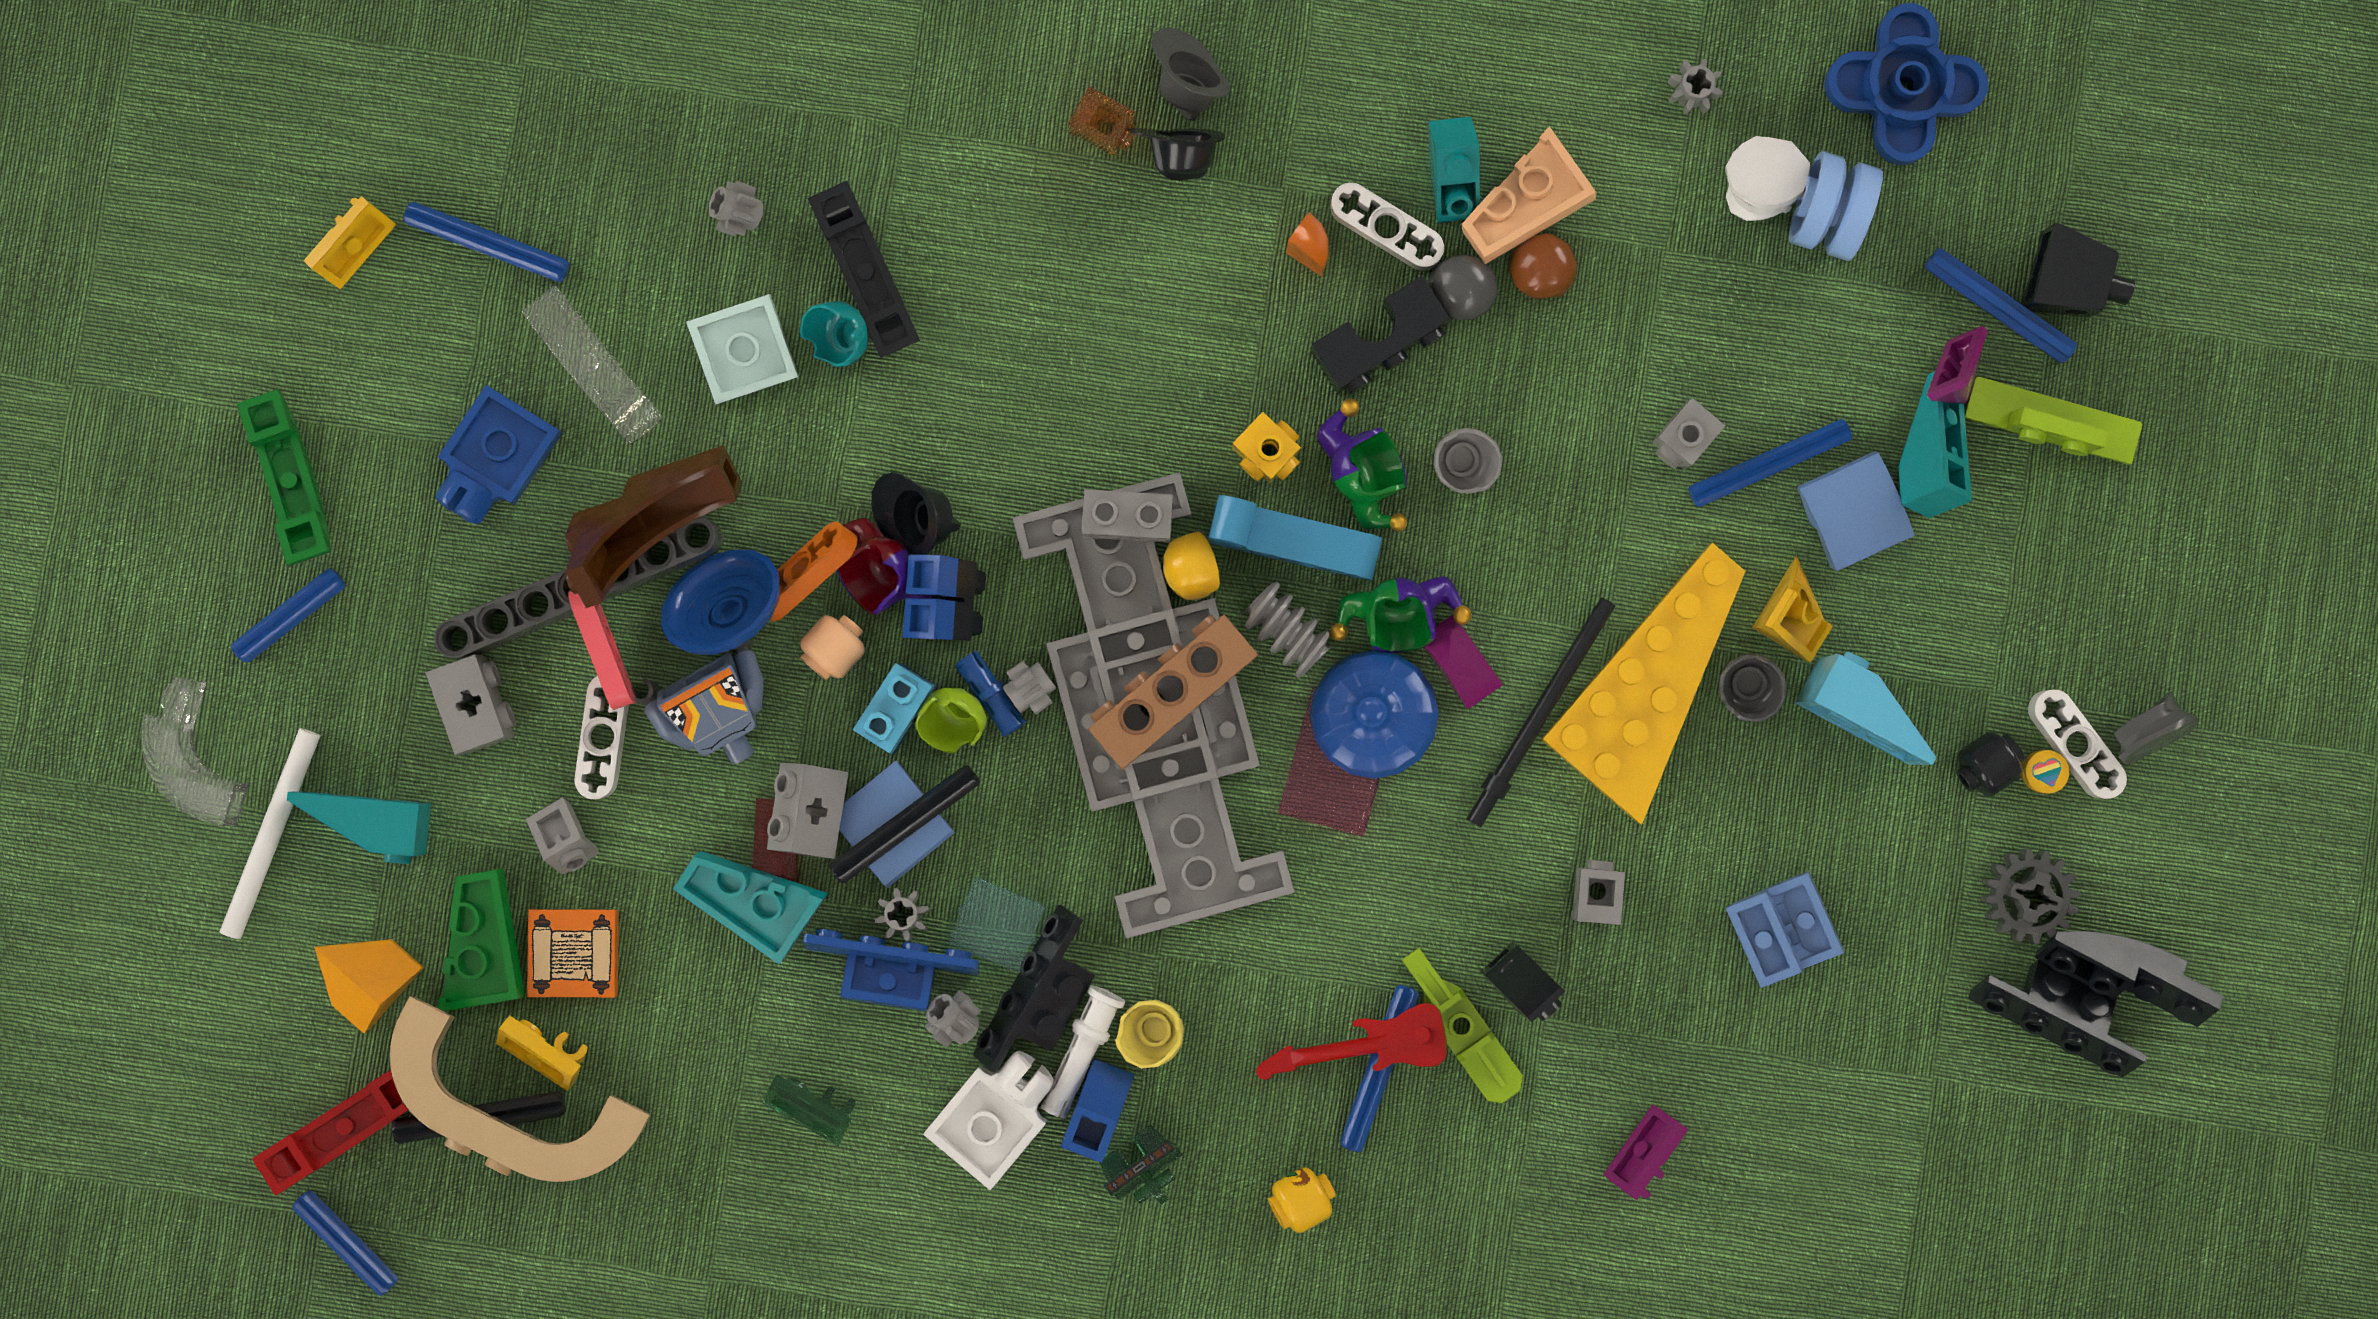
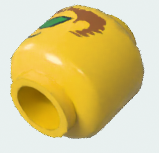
M1301 1167L1273 1183V1196L1268 1198V1202L1284 1230L1290 1227L1296 1233H1303L1331 1217L1332 1205L1330 1199L1336 1197V1193L1324 1173L1316 1176L1311 1169Z

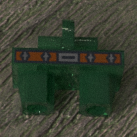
M1149 1125L1133 1138L1144 1155L1142 1158L1131 1165L1123 1152L1117 1149L1105 1156L1103 1162L1100 1163L1103 1173L1108 1180L1104 1187L1110 1196H1115L1118 1200L1124 1198L1143 1183L1145 1185L1133 1193L1139 1204L1152 1195L1161 1205L1169 1200L1163 1188L1176 1179L1174 1174L1168 1168L1157 1177L1154 1175L1183 1156V1153L1177 1144L1169 1139L1166 1140L1155 1127Z

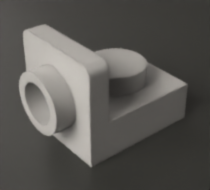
M564 797L526 819L543 861L560 874H566L582 868L589 859L599 853L596 845L585 837L571 803Z

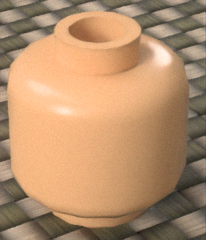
M828 615L822 616L801 639L800 647L804 653L800 659L824 680H827L830 676L837 679L843 678L865 653L864 644L858 638L863 633V630L845 615L839 620Z

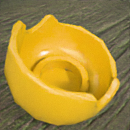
M1195 531L1183 535L1169 543L1163 556V574L1169 587L1178 596L1185 600H1199L1219 589V570L1215 555L1208 540L1201 532Z

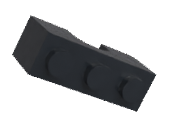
M1423 275L1385 298L1383 307L1391 318L1393 326L1392 334L1387 339L1380 342L1365 341L1357 335L1348 321L1311 345V354L1337 394L1346 388L1350 394L1355 393L1372 381L1369 376L1370 373L1382 366L1385 367L1386 371H1390L1409 358L1406 351L1419 343L1423 348H1426L1446 335L1443 328L1447 326L1450 318Z

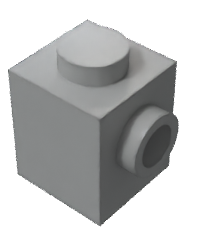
M1691 398L1680 407L1651 443L1658 448L1656 455L1664 463L1674 469L1680 466L1685 470L1695 463L1726 425L1695 399Z

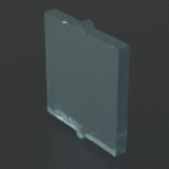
M976 876L964 905L959 906L957 909L960 915L948 943L1015 972H1019L1030 944L1035 943L1037 940L1034 934L1046 905Z

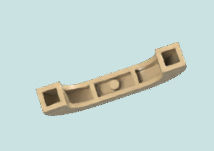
M410 996L396 1022L390 1045L392 1077L402 1101L420 1122L433 1131L447 1137L445 1146L465 1156H469L471 1150L488 1157L484 1165L503 1175L509 1176L511 1170H514L534 1179L551 1182L572 1181L594 1175L614 1164L631 1149L652 1115L614 1095H610L597 1121L585 1135L568 1143L543 1141L456 1098L446 1089L438 1073L437 1055L441 1042L455 1017L416 997Z

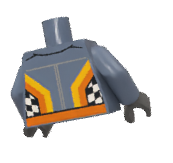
M753 637L737 648L731 649V651L736 653L734 659L730 652L662 690L655 681L643 678L644 683L649 688L648 695L643 699L641 694L636 689H633L635 702L646 706L644 712L662 739L685 750L696 749L702 756H707L722 748L732 764H738L754 753V749L745 737V734L757 726L756 714L763 707L764 679L755 653L750 650L753 646Z

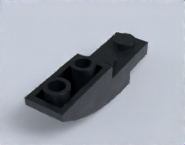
M2087 931L2057 932L2037 950L2035 955L2036 959L2046 963L2053 970L2082 982L2096 993L2115 999L2124 990H2127L2138 999L2150 1002L2173 1014L2178 1020L2190 1023L2196 1027H2199L2220 1010L2224 997L2218 992L2185 976L2187 960L2166 950L2123 936Z

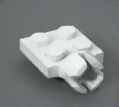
M1022 1051L1013 1053L996 1073L988 1071L980 1064L923 1134L989 1190L995 1186L1048 1121L1039 1113L1037 1108L1042 1099L1051 1090L1054 1079L1043 1065L1028 1082L1023 1079V1075L1032 1066L1031 1064L1035 1061V1058Z

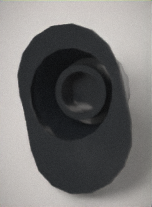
M1134 127L1127 128V131L1150 138L1155 167L1160 174L1176 181L1203 177L1212 163L1215 143L1225 139L1224 133L1210 129L1185 128L1163 131Z
M896 472L883 474L876 481L871 497L874 519L879 529L888 538L901 543L911 554L927 555L935 545L942 544L949 537L950 533L960 529L961 523L953 517L950 501L943 492L934 488L920 486L906 476Z

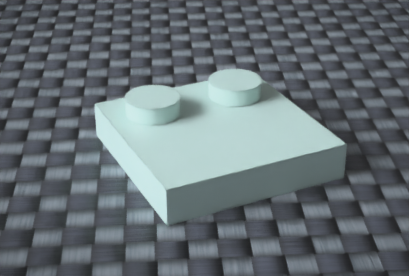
M770 294L686 322L715 404H720L799 377Z

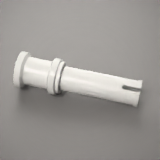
M1090 985L1088 989L1090 997L1080 1019H1075L1072 1024V1031L1075 1033L1071 1040L1072 1042L1054 1077L1053 1086L1041 1104V1108L1056 1117L1060 1116L1063 1119H1066L1074 1097L1081 1086L1099 1045H1104L1110 1037L1107 1031L1117 1009L1123 1008L1125 1000L1118 995L1094 985Z

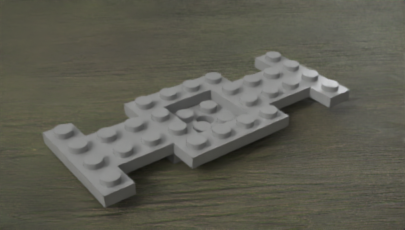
M1180 472L1112 490L1172 494V521L1191 516ZM1084 498L1013 517L1024 561L1062 550L1067 552L1088 632L1046 643L1091 812L1134 801L1154 873L1155 885L1114 896L1126 939L1295 893L1283 850L1241 861L1218 777L1260 766L1236 676L1231 678L1123 770L1088 730L1095 723L1090 716L1105 704L1106 701L1111 700L1114 705H1117L1129 695L1124 689L1129 682L1143 671L1150 677L1161 668L1162 665L1157 659L1176 643L1184 648L1193 641L1196 636L1191 631L1209 615L1212 614L1216 620L1220 618L1215 599L1212 598L1172 609L1154 542L1083 538L1082 517ZM1200 648L1193 653L1191 663L1196 671L1209 673L1217 665V656L1208 648ZM1168 676L1159 682L1157 691L1165 698V701L1173 702L1182 696L1184 687L1178 678ZM1132 705L1125 711L1124 722L1129 729L1135 731L1142 730L1149 723L1150 717L1143 714L1140 705Z

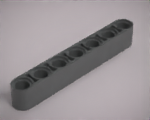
M701 516L672 532L656 543L665 542L669 547L670 553L667 561L662 565H654L650 556L651 550L655 546L653 545L629 565V574L625 580L613 583L603 602L713 556L722 546V530L716 523ZM705 525L709 529V541L701 548H694L690 540L691 533L696 527ZM566 569L445 620L435 631L434 642L436 648L444 656L464 659L474 654L481 655L574 615L568 597V591L571 590L565 577ZM543 593L548 599V609L543 615L536 617L531 610V603L535 596ZM504 611L508 618V625L503 632L497 634L492 629L491 620L495 613ZM458 628H463L467 633V644L463 649L457 651L451 643L452 634Z

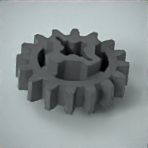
M2021 849L2020 859L2014 853L2003 854L2005 866L1995 863L1990 865L1991 870L1996 876L1994 879H1982V884L1990 888V894L1981 896L1980 901L1990 903L1992 909L1984 914L1986 919L2000 920L1996 925L1995 931L2005 934L2011 930L2010 940L2022 942L2026 935L2028 943L2039 944L2041 934L2046 939H2050L2056 934L2054 929L2056 926L2063 929L2071 927L2065 916L2067 913L2078 914L2079 909L2070 905V899L2081 896V893L2078 890L2070 889L2068 885L2076 878L2075 874L2061 873L2066 863L2064 860L2054 859L2049 863L2050 852L2039 850L2034 858L2032 849ZM2028 867L2027 870H2023L2020 878L2009 881V878L2014 873ZM2050 880H2052L2055 885L2056 895L2051 885L2049 884ZM2016 890H2030L2037 898L2043 899L2044 903L2030 902V900L2024 898V895L2016 893ZM2004 897L2011 908L2010 913L2006 910ZM2048 911L2051 912L2045 920L2037 923L2040 915Z

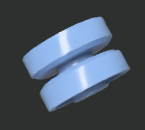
M1822 150L1810 167V173L1805 185V193L1797 200L1789 231V242L1812 250L1825 237L1824 246L1828 255L1846 261L1853 259L1867 234L1877 206L1883 181V171L1881 168L1859 162L1846 175L1847 166L1845 159L1842 156Z

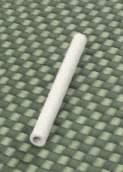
M303 728L298 730L219 931L225 936L241 939L293 807V804L287 801V793L300 790L321 735Z

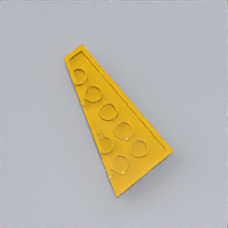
M1714 543L1709 544L1541 738L1545 744L1639 825H1642L1745 574V570Z

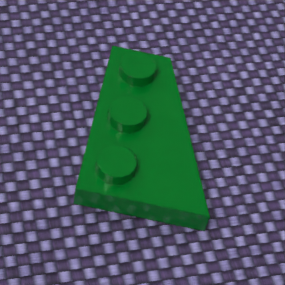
M504 868L456 876L448 928L451 930L448 957L444 958L442 974H446L443 996L439 997L437 1008L442 1011H450L525 997Z

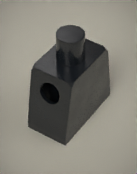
M2054 223L2042 231L2021 304L2035 312L2092 317L2103 311L2106 300L2127 305L2134 292L2135 280L2114 274L2119 258V253L2116 250L2063 224Z

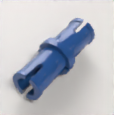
M978 651L970 653L955 665L956 670H958L970 686L972 692L990 715L1003 737L1014 733L1027 722L1002 687L1005 685L1004 682H998Z

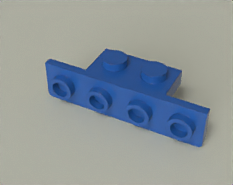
M817 929L815 935L804 934L803 944L807 950L848 956L840 994L841 999L927 1012L935 969L975 976L979 975L980 966L978 960L971 959L972 953L963 950L946 949L945 955L929 953L928 946L912 942H904L902 948L885 946L884 939L873 936H860L859 942L842 939V933L827 929Z

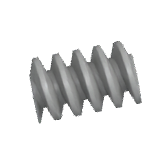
M1274 582L1241 615L1250 614L1245 624L1248 630L1258 625L1262 626L1257 637L1260 642L1271 637L1275 638L1270 648L1272 654L1284 649L1287 650L1282 662L1285 666L1297 661L1300 663L1295 673V676L1299 679L1330 649V647L1327 648L1325 646L1330 633L1325 630L1314 635L1313 631L1318 621L1313 618L1301 623L1300 620L1305 608L1300 606L1289 611L1288 607L1293 596L1287 594L1277 599L1275 596L1280 584Z

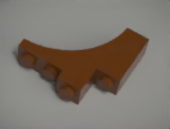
M722 445L628 478L620 498L573 514L565 534L567 547L572 554L565 571V577L570 590L574 594H579L586 608L603 603L606 594L617 578L631 563L657 542L691 521L737 501L742 480L725 446Z

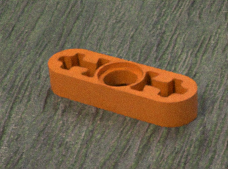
M831 522L777 569L780 586L779 601L769 621L776 622L785 617L852 556L857 546V536L839 522Z

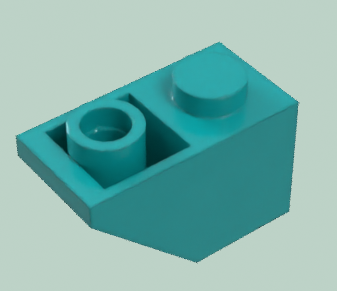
M1472 117L1428 121L1429 162L1437 223L1466 220L1480 204V144Z

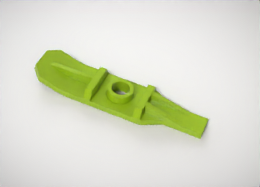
M1419 947L1401 959L1423 990L1424 1003L1436 1005L1440 1010L1448 1046L1486 1100L1503 1104L1520 1092L1523 1080L1522 1073L1461 987L1440 978ZM1463 1017L1469 1021V1029L1466 1033L1458 1034L1454 1031L1453 1023L1457 1018Z

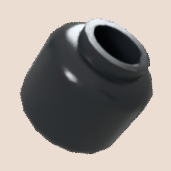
M1989 731L1959 751L1958 760L1961 768L1956 770V774L1968 791L1972 792L1977 789L1980 793L1991 797L2022 777V764L2026 760L2022 750L2012 737L2006 733L2001 736Z

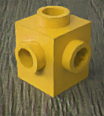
M1264 412L1232 444V449L1243 458L1239 465L1257 482L1263 477L1270 484L1276 476L1284 481L1300 464V461L1295 457L1301 449L1296 443L1300 438L1299 435L1283 420L1275 424ZM1272 446L1276 449L1277 454L1267 456L1263 453L1262 448Z

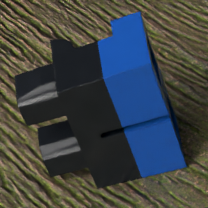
M944 555L908 556L906 594L939 597V599L905 598L903 638L971 641V636L982 633L983 617L980 612L973 611L974 595H981L985 590L986 573L976 569L977 562Z

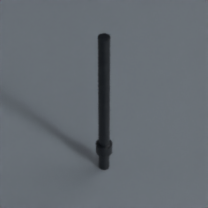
M1604 598L1599 599L1494 774L1489 772L1482 783L1481 788L1483 792L1466 818L1472 824L1481 828L1498 799L1503 801L1512 786L1509 784L1510 779L1614 610L1615 605Z

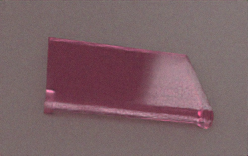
M1312 688L1278 813L1364 837L1380 778L1373 779L1351 775L1328 760L1314 738L1310 719L1315 688Z

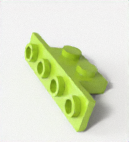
M1983 377L1974 378L1964 410L1965 419L2019 434V439L2034 444L2049 442L2060 445L2061 450L2069 454L2078 456L2092 454L2127 465L2133 462L2142 429L2140 421Z

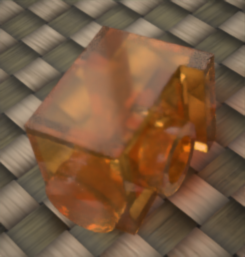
M1090 86L1068 123L1071 135L1089 142L1114 157L1119 148L1127 151L1136 134L1128 132L1127 128L1138 127L1132 125L1135 121V111ZM1109 121L1114 125V130L1109 134H1103L1098 130L1100 123Z

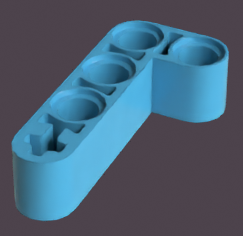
M1218 495L1208 542L1339 575L1373 581L1382 538L1365 532L1259 508L1256 503L1244 499Z

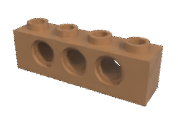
M1212 614L1205 618L1191 631L1196 636L1193 641L1184 648L1178 643L1173 645L1157 659L1162 665L1161 668L1150 677L1144 671L1124 687L1129 695L1117 705L1108 700L1090 716L1095 723L1088 730L1122 770L1258 656V653L1225 614L1218 620ZM1200 648H1208L1217 656V665L1209 673H1200L1192 666V655ZM1168 676L1178 678L1184 687L1182 696L1173 702L1163 700L1157 691L1159 682ZM1132 705H1142L1149 712V723L1142 730H1131L1124 722L1125 711Z

